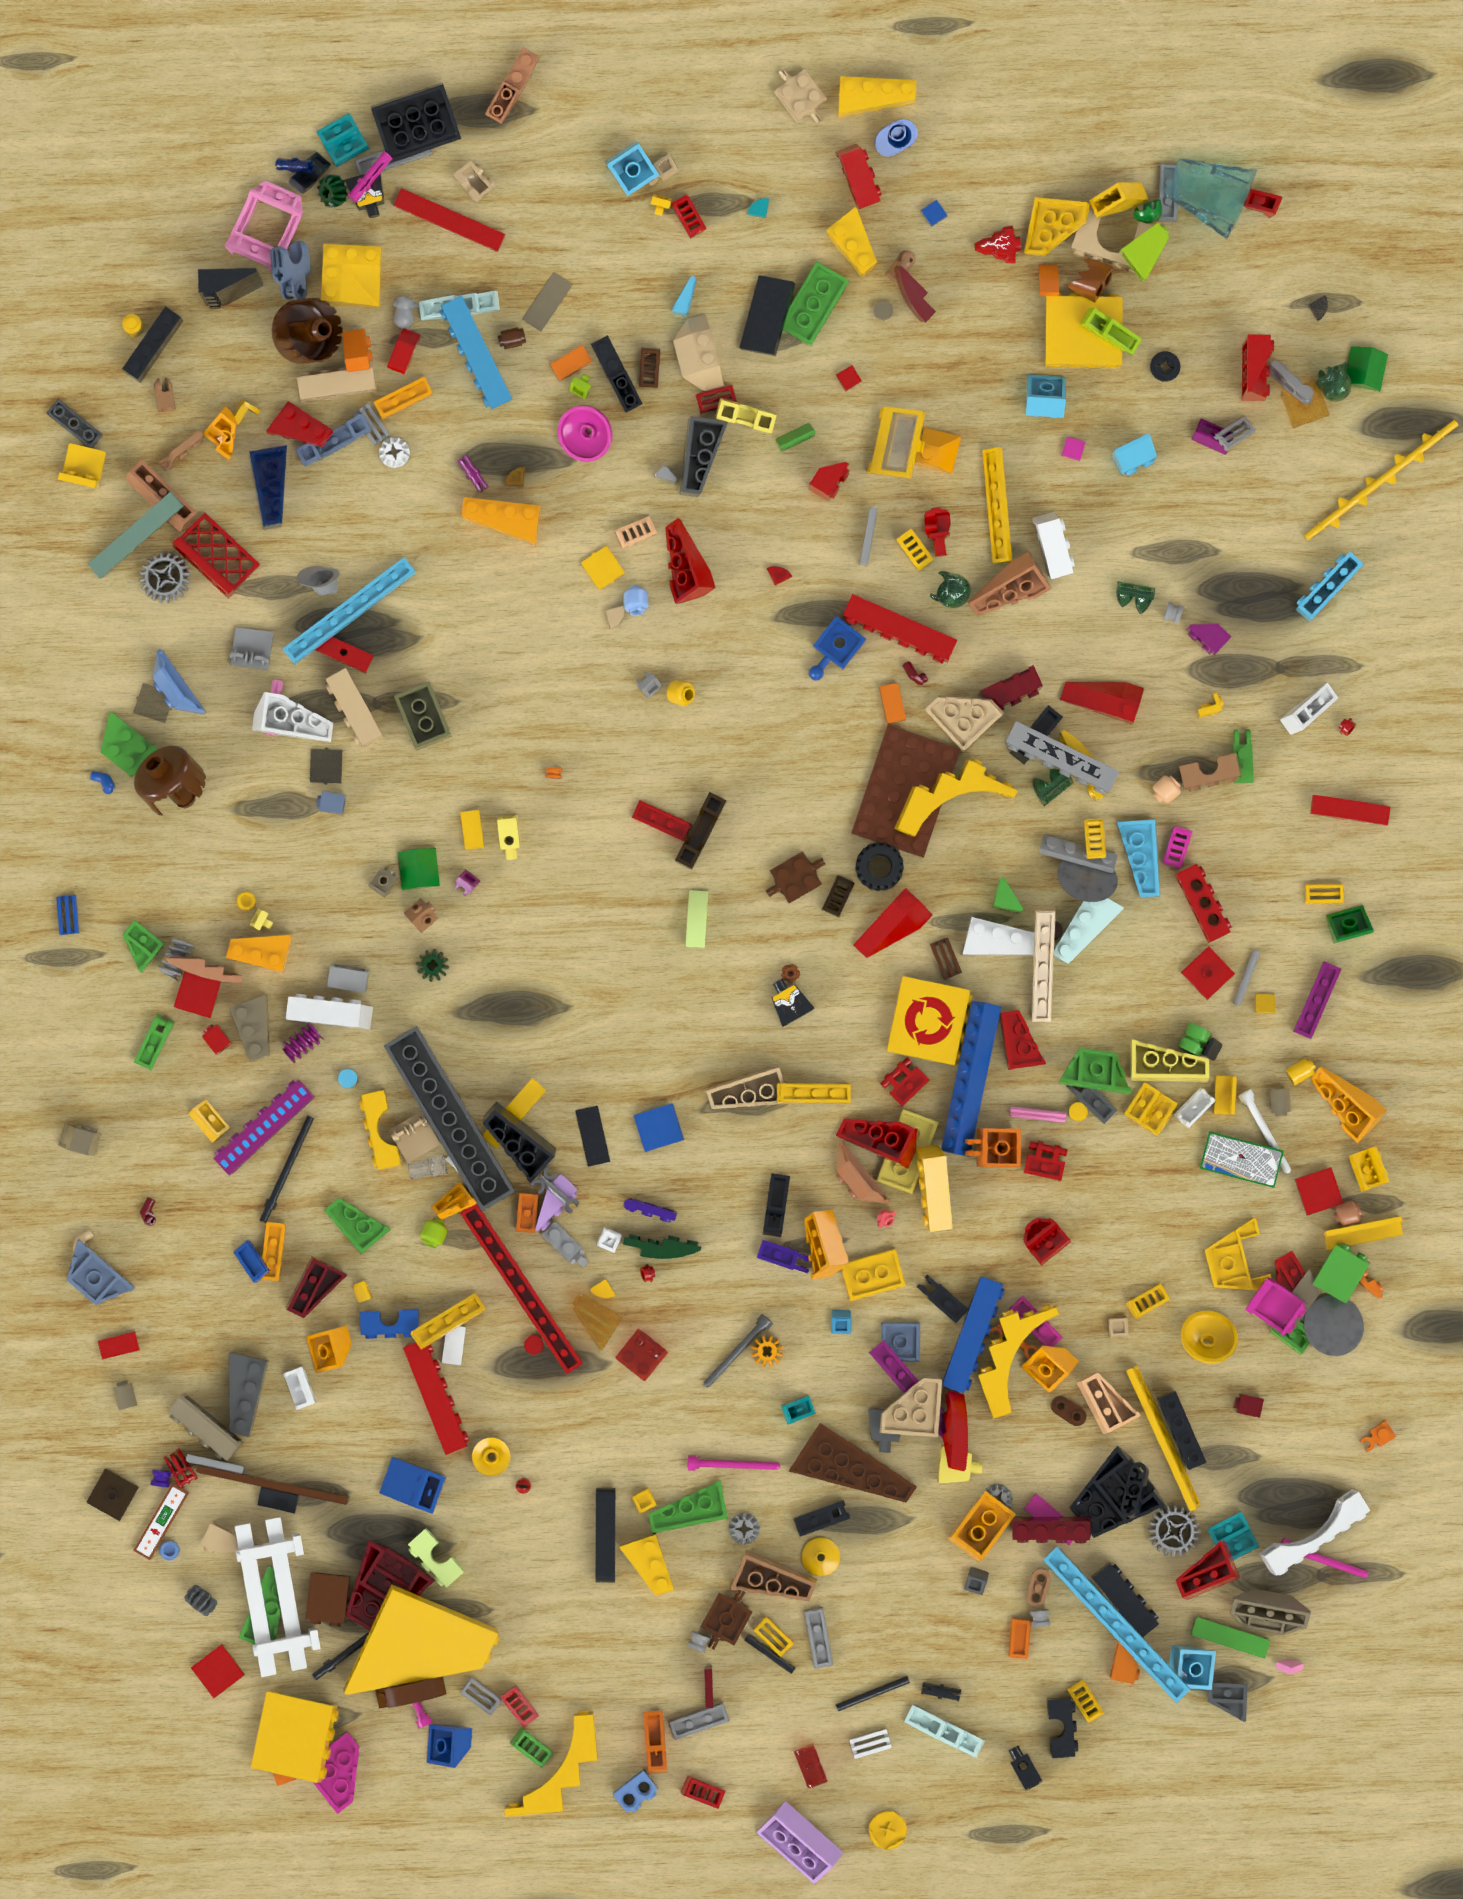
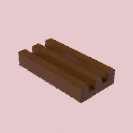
M948 937L930 944L944 980L962 973ZM943 943H946L957 970L955 972L949 962ZM939 945L943 958L950 972V974L948 975L944 970V967L942 965V962L940 960V957L935 946Z

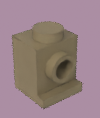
M388 867L385 870L380 868L368 887L386 898L398 879L395 877L396 872ZM386 877L387 883L381 884L380 879Z

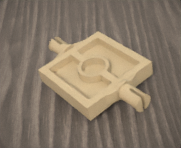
M785 68L780 70L778 74L782 77L784 83L774 90V94L796 123L807 116H811L816 124L821 122L823 118L818 114L817 109L827 101V98L807 71L804 69L797 75L790 77Z

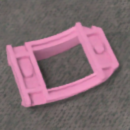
M264 181L259 184V187L249 191L248 198L228 241L225 243V247L232 255L234 252L267 266L269 271L272 270L270 251L274 247L244 234L258 201H263L292 214L278 246L288 249L303 215L300 195Z

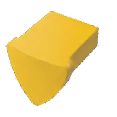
M242 399L235 408L233 415L239 425L247 410L256 415L261 410Z

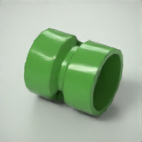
M1189 1022L1185 1030L1186 1036L1181 1038L1177 1047L1200 1057L1204 1049L1203 1043L1208 1042L1212 1033Z

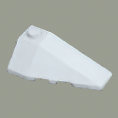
M264 692L254 711L252 731L331 742L333 723L307 710L304 706L289 700L284 695Z

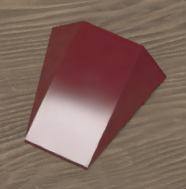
M369 1540L345 1616L370 1631L391 1584L420 1596L435 1580L420 1566L391 1548Z

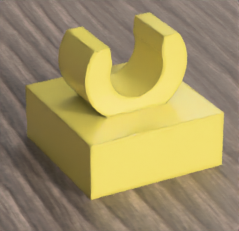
M258 908L249 925L260 931L262 926L270 929L273 922L266 919L268 916L267 912Z

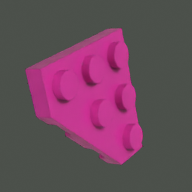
M348 1731L329 1746L331 1754L325 1764V1768H327L325 1779H322V1782L319 1783L313 1782L337 1814L354 1800L360 1746Z

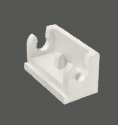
M1200 1087L1174 1116L1186 1128H1190L1216 1100Z
M304 1366L283 1374L296 1410L317 1402Z

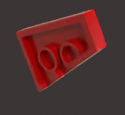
M1020 1010L1000 1013L1008 1070L1045 1065L1046 1062L1042 1058Z

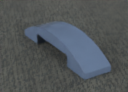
M363 413L333 430V434L323 447L306 443L295 449L304 467L341 450L369 433L371 428Z

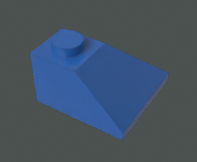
M429 1724L427 1763L456 1768L471 1748L472 1728Z

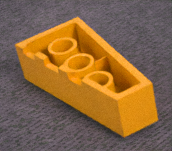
M463 497L462 519L536 546L540 518L539 505Z

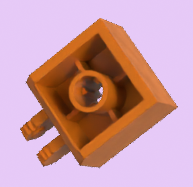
M977 1128V1139H965V1143L969 1145L977 1144V1151H965V1156H977L976 1167H1021V1129Z

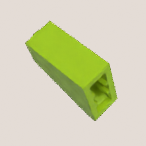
M1158 222L1120 251L1122 257L1142 283L1147 280L1169 239V231Z

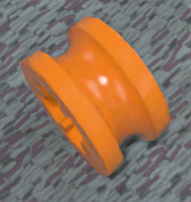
M546 768L548 773L545 775V778L562 779L560 775L563 771L562 768Z

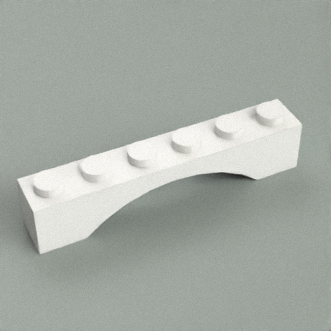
M1351 1489L1336 1500L1329 1519L1314 1534L1293 1543H1273L1260 1552L1259 1555L1270 1573L1276 1576L1282 1575L1288 1571V1567L1302 1562L1304 1556L1316 1552L1320 1545L1332 1541L1340 1531L1344 1532L1355 1521L1364 1519L1370 1509L1360 1493Z

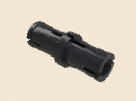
M925 1682L922 1684V1687L929 1688L930 1690L921 1689V1694L936 1696L938 1699L947 1698L958 1702L960 1700V1696L952 1695V1693L961 1695V1689L944 1687V1684H940V1686Z

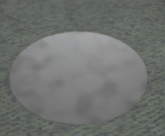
M1065 860L1060 863L1058 868L1060 885L1069 895L1085 902L1103 901L1109 898L1117 888L1118 878L1115 870L1112 874Z
M1328 1295L1314 1301L1308 1309L1304 1318V1330L1311 1345L1319 1352L1330 1356H1341L1351 1352L1358 1346L1363 1336L1364 1322L1359 1309L1350 1300L1345 1304L1332 1295Z

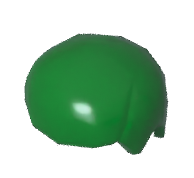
M1161 200L1144 203L1143 210L1136 208L1133 212L1134 219L1146 224L1155 222L1162 214Z

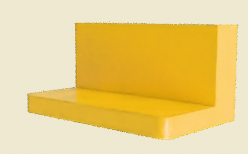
M1215 1076L1214 1099L1216 1101L1214 1102L1213 1114L1235 1115L1237 1076Z

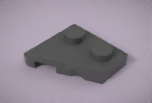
M1212 1682V1690H1208L1207 1701L1246 1722L1248 1684Z

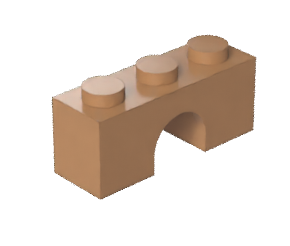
M1234 753L1216 757L1218 768L1211 775L1203 773L1199 762L1179 766L1184 789H1189L1190 792L1201 790L1200 786L1207 784L1209 788L1220 785L1219 782L1224 780L1227 783L1238 781V777H1242L1238 755Z

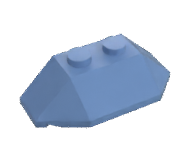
M161 649L157 650L153 679L156 682L153 685L159 693L163 691L166 695L164 700L170 708L174 707L178 711L202 715L207 713Z

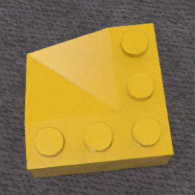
M324 244L321 300L336 306L380 307L381 246Z

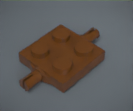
M802 851L769 870L774 878L775 885L766 890L769 893L768 896L771 897L780 892L785 896L787 902L791 903L822 885L816 870L826 865L825 862H822L824 861L823 858L811 863Z
M738 1590L734 1598L718 1593L700 1626L713 1636L707 1645L709 1648L715 1650L719 1640L726 1641L732 1645L736 1644L753 1612L741 1603L746 1593L745 1591Z

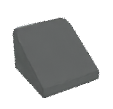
M971 1567L964 1590L983 1595L989 1573Z

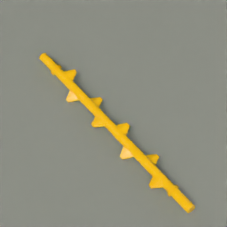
M1455 420L1451 421L1433 436L1424 433L1422 435V445L1406 457L1396 454L1394 456L1395 465L1377 479L1365 478L1367 487L1350 500L1338 498L1339 508L1324 520L1318 522L1315 527L1303 535L1304 538L1309 541L1319 532L1324 531L1328 525L1339 528V517L1357 503L1364 506L1368 505L1367 496L1383 483L1388 482L1395 485L1397 483L1396 473L1413 460L1421 463L1424 462L1423 453L1439 440L1444 439V436L1459 426Z

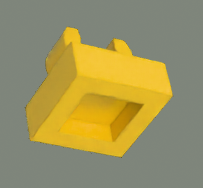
M654 194L651 204L657 205L655 214L662 216L664 208L669 209L673 199Z

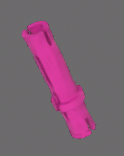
M383 151L366 174L357 180V185L348 194V197L357 203L366 190L369 191L371 189V184L393 158Z

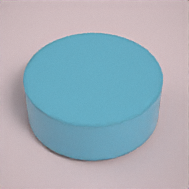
M345 1069L340 1072L338 1081L342 1087L352 1088L356 1085L358 1076L355 1071Z

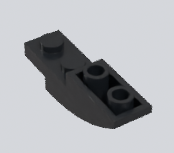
M606 335L591 343L599 363L624 411L628 412L642 405L643 403L609 336Z

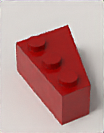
M854 144L836 151V156L840 159L843 174L847 178L848 186L857 208L862 209L880 202L879 196L882 193L879 185H875L873 181L875 173L872 167H868L866 160H869L866 149L862 150V147Z
M1220 1540L1213 1549L1204 1554L1197 1563L1193 1564L1176 1579L1182 1598L1189 1600L1240 1578L1227 1543Z

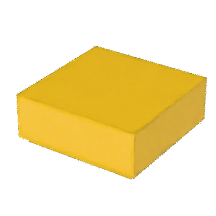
M649 1488L631 1496L640 1514L657 1505Z

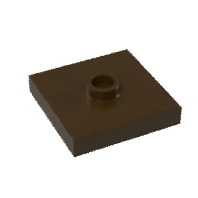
M105 1468L86 1503L121 1521L139 1487Z

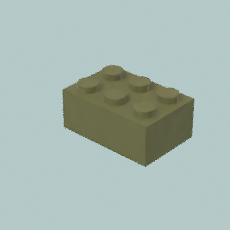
M430 682L394 695L416 751L452 737Z

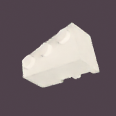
M1054 512L1032 518L1033 524L1036 525L1037 538L1041 544L1048 576L1054 579L1072 574V567H1075L1073 557L1068 554L1067 549H1070L1068 538H1064L1063 531L1066 529L1063 519L1060 520Z

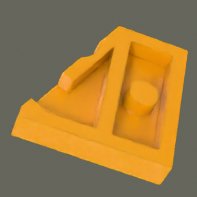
M459 1182L433 1204L431 1208L443 1220L475 1205L477 1202L464 1185Z

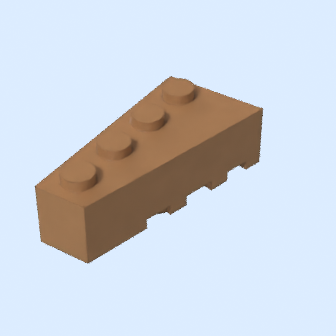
M746 1550L730 1590H742L750 1593L810 1601L817 1584V1579Z

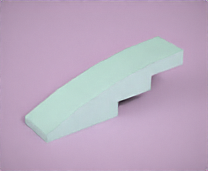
M497 291L462 295L471 315L500 311ZM452 295L419 301L421 320L443 319L439 312L442 310L441 305L459 296Z
M912 1705L904 1721L912 1727L974 1758H977L985 1740L915 1705Z

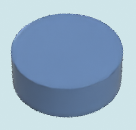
M166 1541L160 1547V1555L165 1560H173L179 1555L180 1548L174 1541Z

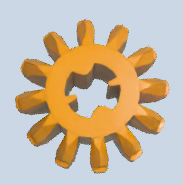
M762 1335V1343L755 1339L759 1347L751 1346V1349L758 1350V1352L752 1353L751 1356L759 1355L755 1363H759L762 1359V1367H765L766 1361H769V1366L773 1367L772 1359L779 1363L780 1361L775 1357L776 1355L783 1357V1353L777 1352V1350L783 1349V1346L776 1347L775 1345L779 1342V1339L772 1343V1335L769 1336L768 1341H766L765 1335ZM764 1346H766L767 1348L768 1346H770L772 1348V1354L770 1356H768V1354L766 1356L762 1354L764 1352V1350L762 1349Z

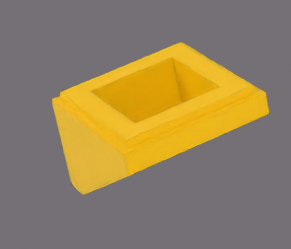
M1255 994V1013L1275 1014V994Z
M367 1281L353 1285L358 1303L372 1298Z

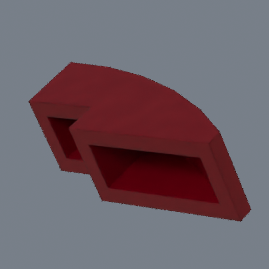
M896 265L894 268L896 280L905 302L919 321L926 323L936 312L923 299L928 292L902 266Z

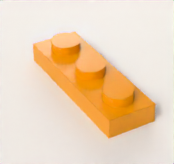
M424 376L374 401V404L383 420L433 395V392Z
M266 1222L262 1259L270 1272L261 1280L280 1281L286 1224Z

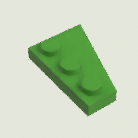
M340 1198L324 1210L360 1254H363L391 1230Z

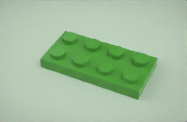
M816 261L788 309L783 331L811 347L848 285L849 280Z

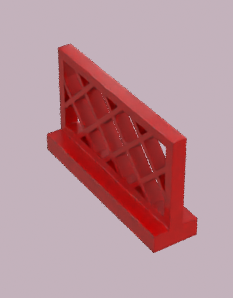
M205 512L173 542V548L228 599L260 566L258 561ZM204 519L211 524V531H199V524ZM189 534H197L198 544H189L185 538ZM200 534H211V544H200ZM213 534H222L225 537V544H213ZM200 547H211V557H203L200 554ZM213 547H225V557H214ZM227 547L238 549L239 557H227ZM214 560H225V570H217L214 567ZM227 560H239V570H228ZM241 560H249L254 564L249 570H241ZM228 573H239V580L234 585L228 580Z

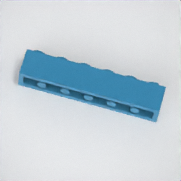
M462 295L441 305L442 310L439 312L443 320H448L451 326L448 328L451 337H456L459 342L456 347L461 356L465 355L467 359L465 365L469 373H474L476 379L473 381L477 389H482L485 395L482 397L486 408L490 406L491 409H494L512 400Z

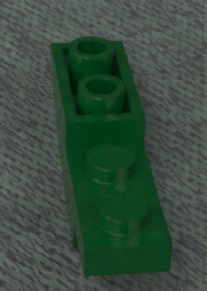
M629 1234V1238L624 1237L623 1245L640 1248L641 1257L654 1259L684 1257L701 1251V1246H698L699 1242L687 1240V1243L679 1242V1237L670 1235L668 1239L664 1238L662 1245H659L658 1240L649 1238L647 1242L641 1241L640 1236Z

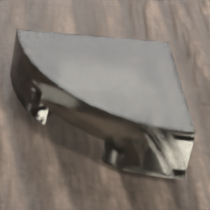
M1326 295L1308 305L1318 322L1327 312L1328 301Z

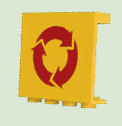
M902 976L886 1052L955 1066V1062L959 1063L961 1051H958L959 1043L963 1044L965 1036L962 1028L963 1025H967L969 1017L966 1009L967 1006H971L973 995H970V990Z

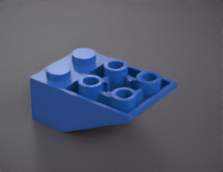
M392 1457L379 1493L433 1514L447 1476Z

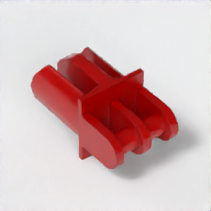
M178 1448L176 1452L185 1467L182 1466L175 1453L170 1454V1457L178 1471H176L167 1456L163 1457L182 1489L184 1488L183 1485L186 1483L190 1484L191 1480H197L198 1477L191 1465L186 1461L180 1448ZM186 1469H189L191 1472L188 1476L185 1473ZM180 1473H182L184 1479L179 1480L177 1476Z

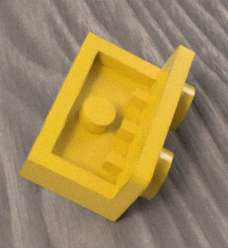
M1376 1146L1348 1156L1361 1192L1389 1182L1387 1170L1384 1168L1381 1154Z

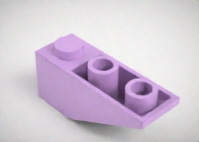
M562 1174L552 1182L568 1198L571 1199L578 1196L576 1194L578 1189ZM548 1189L538 1218L536 1231L540 1229L544 1231L551 1224L550 1218L553 1215L558 1217L564 1210L562 1207L564 1203Z

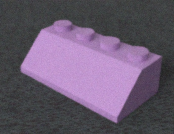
M786 1801L774 1811L756 1832L813 1884L833 1868L843 1854L835 1844Z

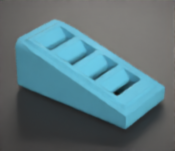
M691 276L674 304L673 314L688 316L696 285L695 276Z

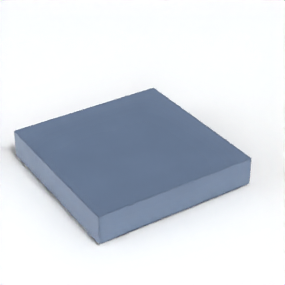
M881 1322V1341L884 1340L901 1361L920 1362V1323Z

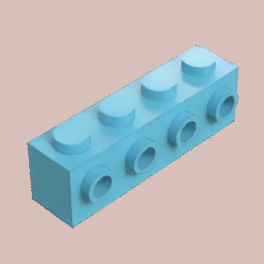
M1349 552L1347 555L1342 553L1335 561L1337 563L1335 568L1329 567L1322 575L1324 579L1320 583L1316 581L1309 590L1312 592L1307 597L1303 595L1296 602L1299 606L1295 610L1308 622L1321 611L1364 565L1352 552Z

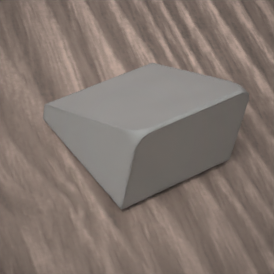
M665 465L654 475L657 479L673 484L678 482L677 477Z

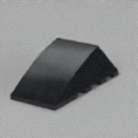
M1118 1445L1069 1507L1076 1517H1091V1535L1093 1538L1166 1506L1156 1487L1148 1479L1139 1515L1135 1518H1127L1121 1512V1504L1130 1467L1136 1462ZM1139 1469L1136 1470L1135 1473L1139 1476V1474L1143 1473V1471ZM1138 1478L1137 1480L1133 1479V1481H1138L1139 1483H1141V1481ZM1137 1485L1130 1489L1131 1495H1136L1140 1491ZM1132 1503L1131 1506L1127 1507L1126 1509L1129 1513L1131 1510H1134Z

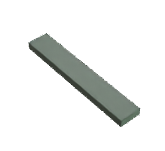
M173 491L169 492L90 561L88 565L101 579L182 509L184 505Z

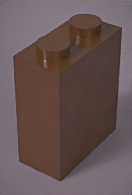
M311 1572L305 1620H310L311 1624H321V1621L329 1622V1626L337 1627L344 1624L346 1621L345 1615L351 1576Z

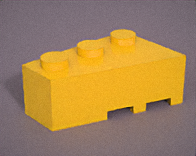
M854 207L828 228L826 235L859 276L863 278L877 267V260L858 210Z

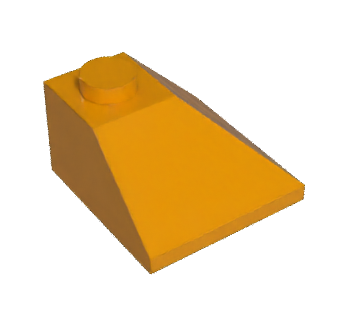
M924 427L921 441H924L925 445L923 453L917 454L915 465L952 474L961 436Z
M347 1325L306 1336L315 1373L343 1367L352 1345Z
M1041 1346L1021 1368L1050 1393L1070 1374L1079 1360L1065 1348Z

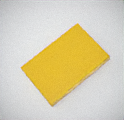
M896 1249L848 1261L849 1264L841 1269L850 1301L906 1286Z

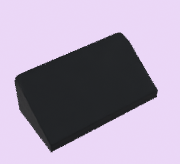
M261 1487L257 1505L295 1514L299 1495Z

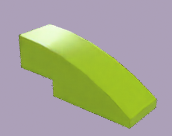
M1089 308L1080 322V325L1130 355L1134 354L1142 341V338L1113 318L1107 317L1096 308Z

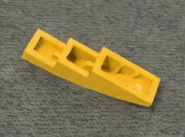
M532 1078L506 1109L522 1120L547 1090ZM486 1130L483 1137L497 1148L500 1143Z

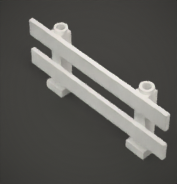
M281 1517L265 1520L269 1543L254 1546L250 1523L235 1526L239 1549L235 1553L237 1562H241L255 1639V1645H252L254 1657L258 1656L261 1677L277 1674L273 1656L275 1653L288 1651L291 1670L295 1671L307 1668L304 1653L305 1647L311 1646L312 1650L321 1649L316 1627L308 1628V1633L301 1634L287 1553L294 1552L296 1556L304 1555L299 1533L291 1534L292 1539L284 1540ZM266 1557H272L286 1636L285 1638L275 1640L270 1639L256 1560Z

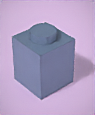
M322 791L321 796L318 795L316 807H319L320 812L343 815L346 796Z

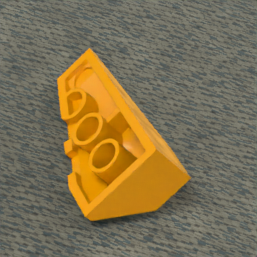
M1322 1066L1319 1067L1311 1078L1312 1083L1322 1098L1327 1100L1332 1107L1331 1112L1333 1115L1336 1114L1342 1122L1341 1127L1357 1143L1362 1141L1388 1111L1374 1097Z

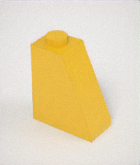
M1118 182L1089 200L1096 218L1134 209L1149 200L1141 182Z

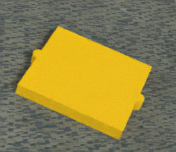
M607 545L596 553L592 552L590 557L581 562V565L599 591L610 583L613 584L616 579L625 574Z

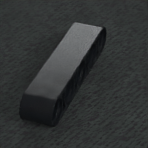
M596 1488V1583H615V1488Z

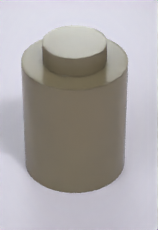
M1270 1090L1271 1112L1275 1113L1276 1116H1287V1112H1291L1290 1090Z
M127 1380L116 1383L117 1387L113 1389L118 1409L122 1410L137 1406L132 1383L128 1384Z

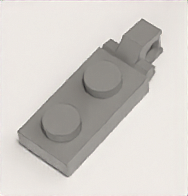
M555 1221L542 1234L568 1262L570 1261L574 1264L577 1261L583 1268L589 1263L582 1256L585 1253L582 1247Z

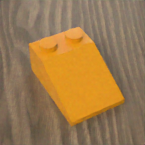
M984 1491L947 1539L974 1560L980 1562L1016 1514L987 1491Z

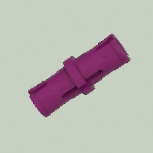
M468 455L462 457L467 464L462 459H459L457 462L467 474L466 478L471 480L478 493L484 491L482 487L486 490L489 486L479 474L480 470L475 468Z

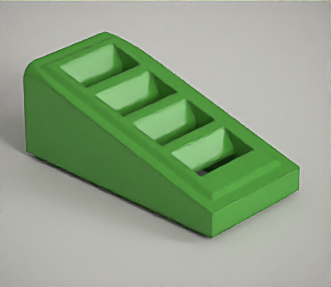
M522 1727L510 1741L513 1747L541 1768L553 1754L549 1748ZM526 1736V1738L523 1740V1742L519 1745V1743H520V1741L523 1739V1737ZM531 1740L532 1743H531L530 1746L527 1748V1750H525L524 1748L526 1747V1745H527V1744L529 1743V1741ZM536 1745H538V1749L534 1752L533 1755H531L530 1753L533 1751ZM544 1750L545 1753L539 1760L536 1759L541 1751Z

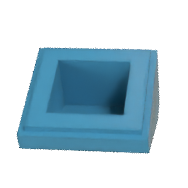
M832 1310L831 1334H851L850 1310Z

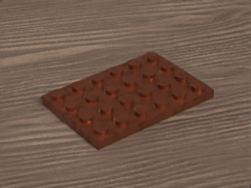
M887 725L851 834L874 842H885L893 845L895 849L924 858L941 805L926 818L916 836L911 837L894 828L912 787L923 785L929 788L931 793L940 773L953 772L960 749Z

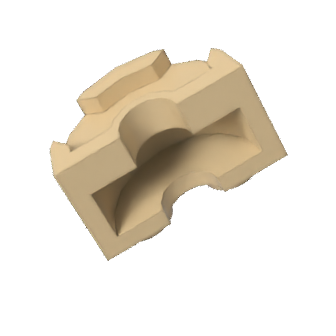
M469 161L453 175L462 185L463 190L477 203L493 191L496 185L490 177L486 179L482 175L485 172L479 164L474 165L472 161Z

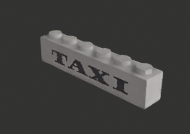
M1015 721L1005 741L1008 744L1007 748L1015 752L1020 750L1025 753V757L1033 761L1037 758L1043 761V766L1049 769L1055 767L1060 770L1059 773L1068 778L1071 775L1077 778L1076 782L1084 786L1090 784L1094 786V791L1103 795L1105 792H1110L1119 774V771Z

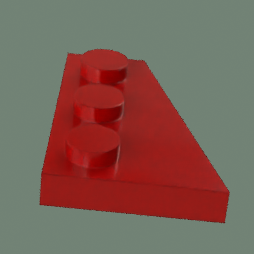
M289 401L266 430V433L269 435H278L286 439L291 438L320 447L325 445L334 432L331 428Z

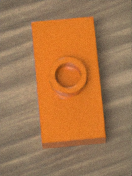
M519 1193L516 1232H536L539 1195Z

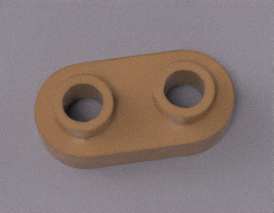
M1043 1568L1036 1569L1032 1573L1027 1589L1026 1600L1033 1607H1039L1045 1602L1050 1585V1573ZM1040 1574L1044 1575V1580L1041 1582L1037 1580ZM1034 1593L1039 1594V1598L1037 1600L1032 1599V1595Z

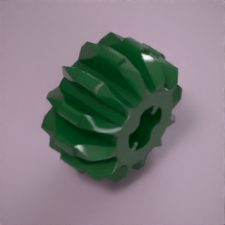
M326 175V177L319 180L320 185L317 187L319 190L318 195L321 197L320 202H324L325 206L338 207L346 202V196H348L346 192L347 186L344 185L345 180H342L340 175Z
M433 949L432 956L426 950V958L422 955L419 956L423 963H416L417 966H423L417 972L422 973L425 971L422 978L426 979L430 975V982H433L434 976L440 981L439 973L446 976L447 974L442 969H449L448 965H443V963L448 961V958L440 960L444 953L440 952L436 956V949ZM432 960H435V963L438 964L434 971H431V968L428 967Z

